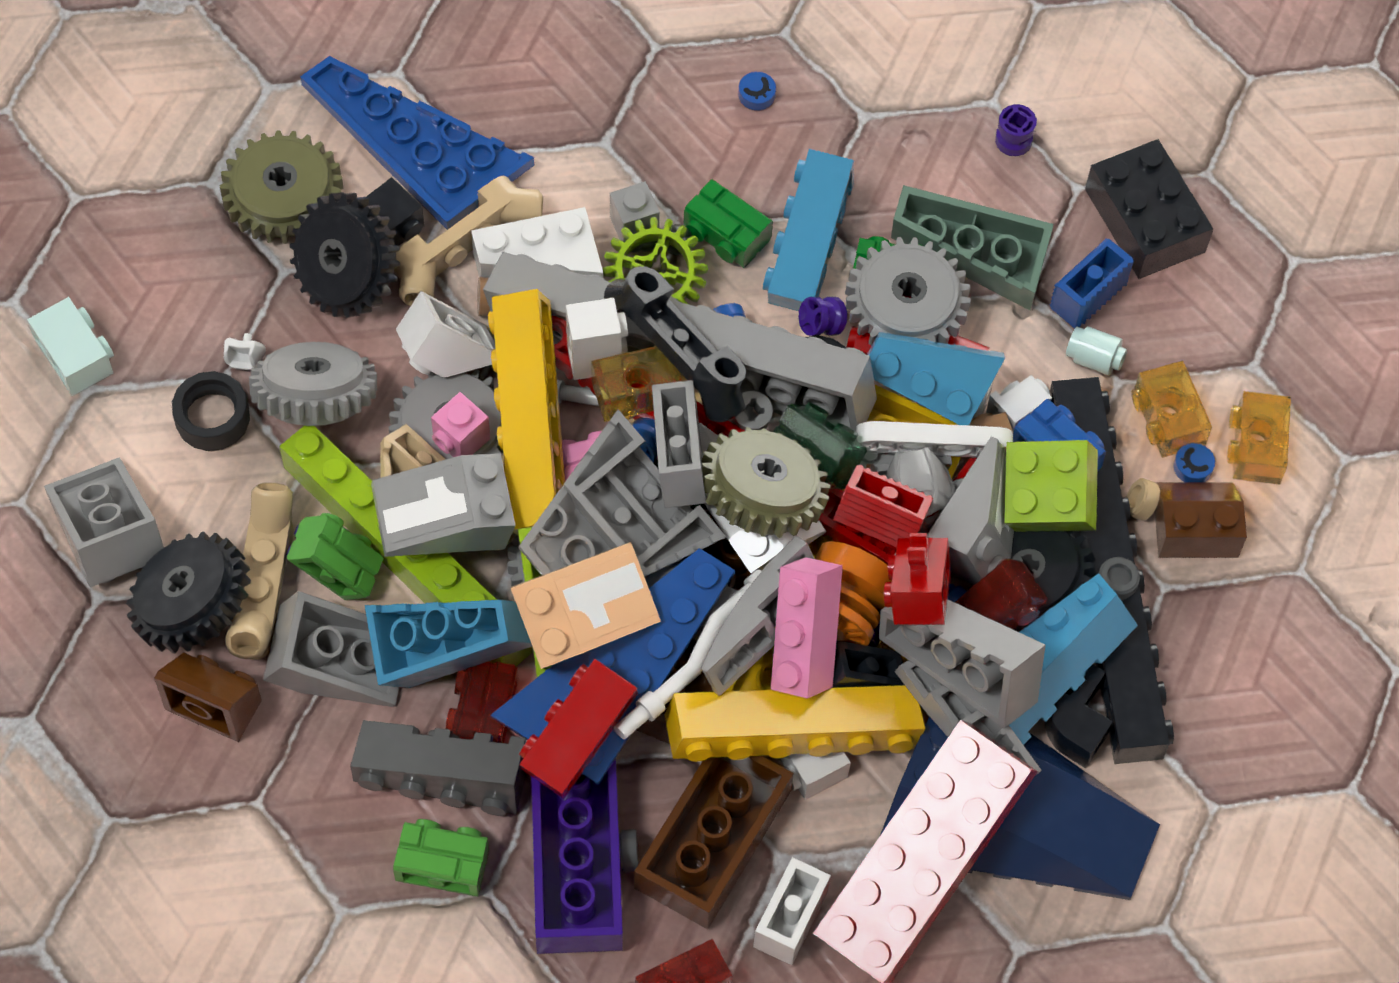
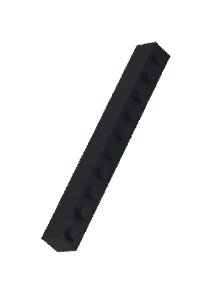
M1099 377L1052 381L1049 390L1052 397L1051 402L1056 406L1063 405L1068 408L1075 418V423L1085 433L1088 431L1095 433L1103 442L1104 450L1106 451L1103 466L1097 472L1096 530L1079 531L1080 536L1085 535L1088 540L1089 548L1092 549L1096 559L1093 563L1098 573L1102 564L1114 557H1123L1135 564L1134 557H1137V540L1134 533H1129L1127 521L1130 520V504L1128 497H1122L1120 485H1123V468L1121 462H1115L1113 450L1116 449L1117 439L1114 426H1108L1106 417L1110 412L1107 391H1101ZM1139 569L1140 581L1135 593L1131 597L1121 600L1138 626L1102 663H1096V667L1106 672L1100 689L1105 716L1113 721L1109 731L1114 764L1163 760L1169 745L1174 742L1172 722L1170 719L1165 720L1162 707L1166 705L1165 685L1163 681H1157L1155 668L1159 667L1158 648L1156 644H1150L1148 631L1152 628V618L1149 607H1143L1141 594L1144 593L1145 584L1141 569Z

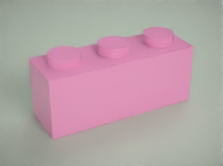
M805 557L780 567L771 690L810 698L833 687L843 565Z

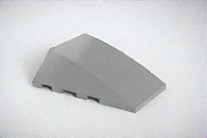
M618 409L518 548L537 571L544 575L631 542L643 575L646 577L693 554L699 548L703 549L726 538V535L700 505L694 510L689 505L665 508L659 469L640 448L645 440Z

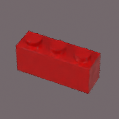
M596 659L592 661L589 667L582 664L569 682L573 690L564 702L560 699L554 702L544 717V720L548 722L546 728L539 737L532 734L519 753V756L524 758L520 763L522 770L563 799L638 695L637 687Z

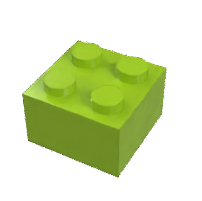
M1088 440L1006 442L1004 523L1016 532L1096 530L1098 450Z

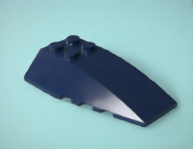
M930 716L900 781L881 834L948 738ZM1030 733L1032 737L1024 744V747L1042 771L1034 776L968 873L977 871L993 874L995 878L1011 880V877L1036 881L1037 885L1052 887L1054 884L1072 887L1074 891L1130 900L1160 824Z

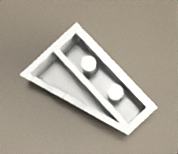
M585 207L471 230L473 255L479 277H490L502 252L513 255L524 254L541 263L548 265L559 264L576 273L587 276L594 274L603 278L601 262Z

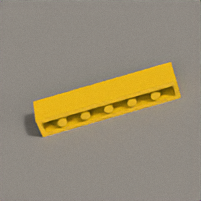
M538 289L492 297L493 311L488 313L489 328L495 336V349L491 351V362L494 371L498 375V387L494 389V401L497 410L501 413V426L497 428V440L501 450L504 452L503 468L516 525L513 533L519 536L518 529L534 526L565 483L550 300Z
M905 685L830 688L810 698H803L775 690L725 691L720 696L715 692L674 693L664 714L672 758L688 759L693 762L703 761L711 757H729L732 760H741L749 756L769 755L772 758H784L791 754H810L811 756L820 757L836 752H850L853 755H863L870 751L889 750L891 753H904L915 748L925 730L920 704Z

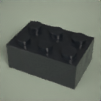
M1159 139L1091 165L1085 190L1118 246L1133 258L1132 269L1138 279L1206 253L1213 227Z

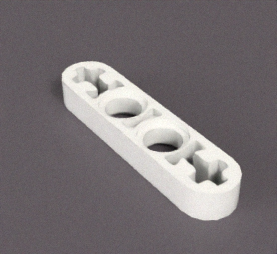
M869 421L856 426L857 448L864 452L895 454L898 451L904 453L911 450H922L923 447H927L936 456L978 457L991 436L999 440L1005 452L1006 442H1013V431L1002 427Z

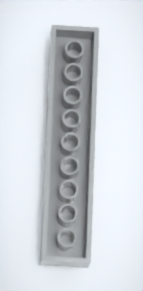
M502 252L483 291L490 311H493L492 297L538 289L550 300L551 316H557L566 321V305L604 299V291L611 282L598 275L590 274L587 276L573 272L563 265L541 263L524 254L513 255ZM670 296L669 300L717 351L728 346L741 359L746 368V376L740 386L742 393L746 391L763 393L770 400L773 413L847 435H857L856 426L867 422L877 400L869 355H865L856 348L849 347L844 349L827 344L824 340L817 337L805 338L791 334L778 326L767 327L756 324L743 316L731 317L717 313L704 305L696 307L682 303ZM626 317L628 336H626L628 356L626 358L663 381L670 383L688 381L629 317ZM553 331L554 344H557L561 341L562 336L558 332Z

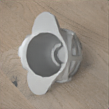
M923 447L922 450H911L904 453L896 452L886 475L887 479L893 478L895 482L900 481L902 485H908L910 489L916 488L917 492H924L926 496H932L933 501L926 516L935 514L925 518L919 532L927 534L964 479L952 481L948 469L927 447Z

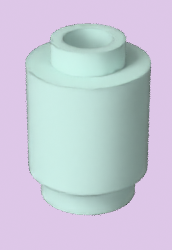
M1089 326L1085 329L1076 327L1069 340L1066 356L1074 358L1073 362L1109 376L1113 369L1118 371L1121 369L1127 349L1122 347V338Z

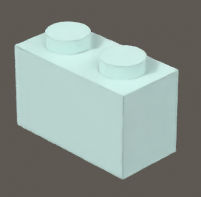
M69 297L27 319L35 342L71 396L113 374L109 358L114 356L112 349L103 336L96 338L91 331L94 328V324L84 307L77 309Z

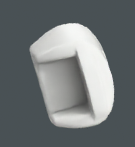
M244 333L243 341L227 338L224 343V361L231 368L251 370L252 368H257V362L262 360L266 347L260 342L251 340L252 335Z

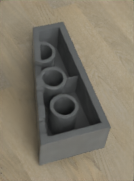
M363 720L350 768L353 781L358 782L361 787L368 790L381 791L383 788L398 790L401 795L411 799H422L424 796L440 799L443 804L451 807L461 808L466 804L481 807L482 811L490 815L504 816L506 813L517 815L527 774L520 766L524 758L519 756V753L526 743V738L511 736L509 744L496 743L493 741L492 734L475 732L474 738L468 740L460 739L449 729L440 728L429 731L428 735H422L420 730L412 725Z

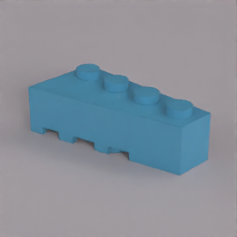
M813 149L808 150L806 161L800 159L798 161L794 175V182L799 183L795 196H788L783 218L789 219L785 232L778 231L773 254H777L778 258L775 268L768 267L763 282V290L768 291V304L799 311L801 303L805 298L819 297L828 266L825 262L827 258H831L836 244L838 228L835 227L837 223L842 224L846 211L847 197L851 195L854 186V160Z
M1099 573L1019 632L1045 644L1038 702L1009 725L1023 745L1032 737L1028 731L1041 718L1046 722L1055 713L1057 708L1054 704L1069 688L1076 691L1085 681L1086 670L1093 663H1102L1138 626L1118 595Z
M482 600L452 603L365 605L379 686L411 688L532 647L516 601Z

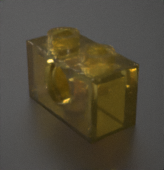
M656 346L591 361V382L604 422L610 421L618 409L627 420L635 417L637 414L654 411L652 385L682 381L679 370ZM643 384L645 385V387L633 388L631 387V385Z
M1184 361L1140 372L1135 387L1131 391L1132 401L1135 409L1138 412L1142 411L1147 422L1146 433L1151 445H1157L1161 457L1164 458L1177 454L1182 446L1190 443L1206 446L1212 425ZM1162 407L1172 408L1176 413H1167Z
M1243 391L1239 404L1232 405L1229 428L1235 429V440L1229 441L1227 451V463L1233 464L1232 479L1280 485L1288 465L1291 397ZM1250 434L1260 435L1265 440H1256Z

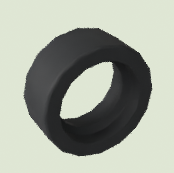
M216 371L198 373L186 379L176 389L172 400V414L177 431L185 442L197 449L205 451L223 450L237 443L246 433L250 422V411L246 393L241 384L228 374ZM218 394L232 400L235 410L234 415L226 423L218 427L206 429L197 427L188 418V408L195 400L205 395Z

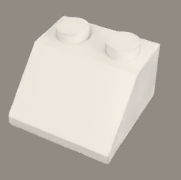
M420 291L396 328L402 341V348L410 358L409 363L411 366L423 374L429 375L430 372L446 378L492 365L491 351L495 349V342L486 325Z

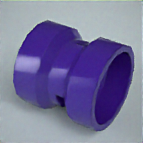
M1013 104L1004 108L999 115L995 143L1002 153L1008 156H1020L1030 150L1037 118L1029 107Z

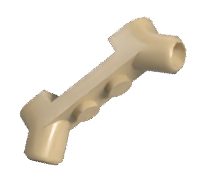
M499 176L478 190L479 207L429 244L418 234L411 238L396 252V260L400 262V266L395 267L394 273L401 279L399 288L400 299L406 305L411 306L420 291L434 297L436 276L448 267L459 265L467 254L473 250L471 230L542 216L543 194L538 189L517 188L507 176Z
M260 483L251 491L250 519L243 553L246 558L244 561L250 567V571L246 575L251 579V584L244 587V590L249 594L248 598L242 600L240 605L242 610L240 613H236L232 619V624L226 635V646L229 652L235 657L245 660H259L269 654L276 624L287 558L286 553L290 545H292L293 492L284 484Z

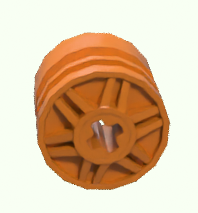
M829 541L822 543L815 559L843 565L837 640L868 646L874 634L873 629L880 622L878 610L885 607V582H892L888 578V565L860 548L841 542Z

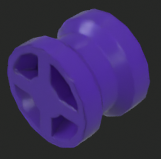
M820 297L805 298L799 308V325L802 331L809 336H819L823 333L828 336H837L843 332L847 323L846 306L839 297H826L824 299Z

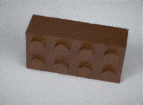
M749 756L741 760H732L729 757H711L703 760L635 869L634 889L708 929L789 796L794 773L763 756Z

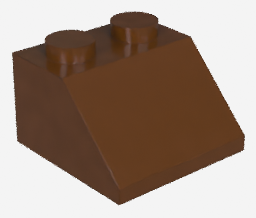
M1155 482L1160 488V497L1155 509L1158 558H1239L1247 538L1244 501L1233 482Z
M183 652L158 670L154 679L166 711L237 742L240 741L262 701L258 684H256V681L251 676L241 671L230 673L219 668L220 666L217 662L204 655L194 657Z

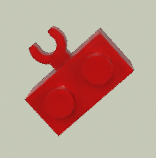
M910 533L909 538H898L896 555H889L888 578L892 582H885L884 604L885 607H892L894 625H945L951 574L948 538H928L927 533Z

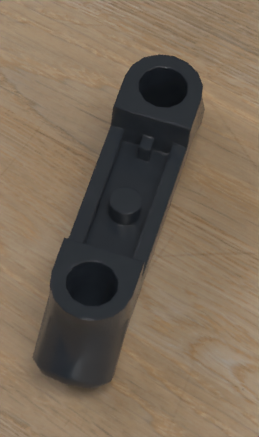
M639 266L630 270L626 278L615 279L608 284L604 291V299L614 298L617 313L624 312L625 316L629 317L687 380H693L694 388L700 393L707 419L713 422H725L736 418L742 413L745 403L740 386L746 376L745 365L728 346L717 351L669 300L674 288L661 274L649 267Z

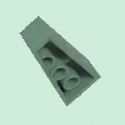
M903 185L893 219L891 238L897 240V237H901L904 244H911L914 237L918 239V244L924 246L929 241L933 242L932 250L936 252L943 248L947 250L945 256L947 261L954 258L958 260L955 272L965 270L968 279L1031 311L1054 224Z

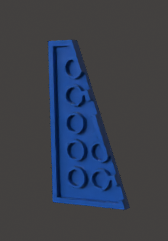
M328 56L300 76L301 85L447 230L479 207V189L499 176H507L513 182L535 165L533 156L523 151L519 154L505 147V142L493 136L489 139L471 130L470 125L420 100L416 103L402 96V91L392 86L386 88L370 80L368 74L331 56Z
M699 548L649 588L661 622L552 665L492 713L491 717L521 737L526 738V740L532 734L539 737L548 725L544 717L557 699L564 702L573 690L569 682L582 664L589 667L592 661L596 659L637 687L638 695L619 720L620 722L637 707L636 701L648 691L654 692L665 683L734 576L735 570ZM613 729L581 775L599 785L630 736L624 740Z

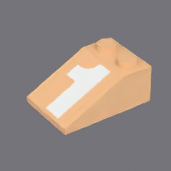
M631 542L511 587L541 669L661 622Z

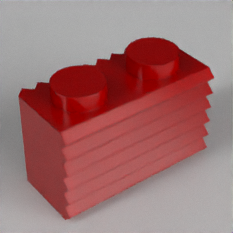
M857 465L844 490L833 520L844 524L852 532H862L882 541L888 548L896 550L898 538H909L910 533L920 532L933 498L931 495L926 496L924 492H917L916 488L910 489L908 485H902L900 481L895 482L893 478L887 479L885 475H879L877 471L872 472L870 468L864 469L862 465Z

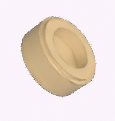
M1140 478L1132 484L1126 496L1130 504V516L1140 520H1147L1153 514L1160 497V488L1157 483Z

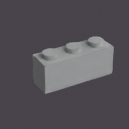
M693 380L652 385L658 468L665 508L706 503L699 417Z

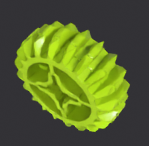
M651 217L650 229H644L643 222L637 220L635 221L637 233L633 234L627 227L621 229L622 236L626 240L625 243L617 238L611 240V246L618 253L605 252L604 259L615 265L603 267V275L615 277L608 281L612 282L615 279L624 278L623 267L631 270L639 266L652 268L654 262H657L659 254H661V270H666V272H660L659 274L669 284H683L671 296L679 302L686 304L688 303L685 301V298L698 302L700 295L692 287L705 288L706 280L696 275L707 273L708 265L695 262L705 257L704 249L691 251L698 243V238L692 236L684 241L683 238L687 232V227L684 225L680 226L676 233L671 232L673 225L671 219L665 221L664 229L657 228L658 220L656 217ZM658 241L653 252L649 255L628 256L637 246L646 242ZM669 245L676 248L682 254L687 264L688 273L679 271V267L668 262L666 256Z

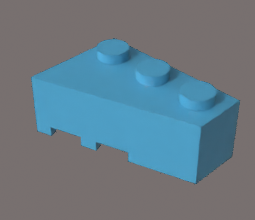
M884 332L878 333L867 353L871 359L875 381L958 425L968 426L1005 360L1003 352L968 348L956 344H944Z

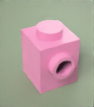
M461 392L431 417L432 439L434 443L444 453H449L453 457L473 455L490 440L489 417Z

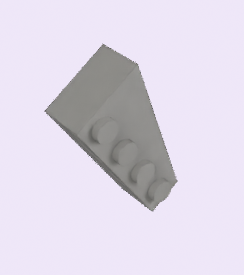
M948 599L945 625H894L892 607L881 609L880 640L1003 729L1038 702L1045 644Z

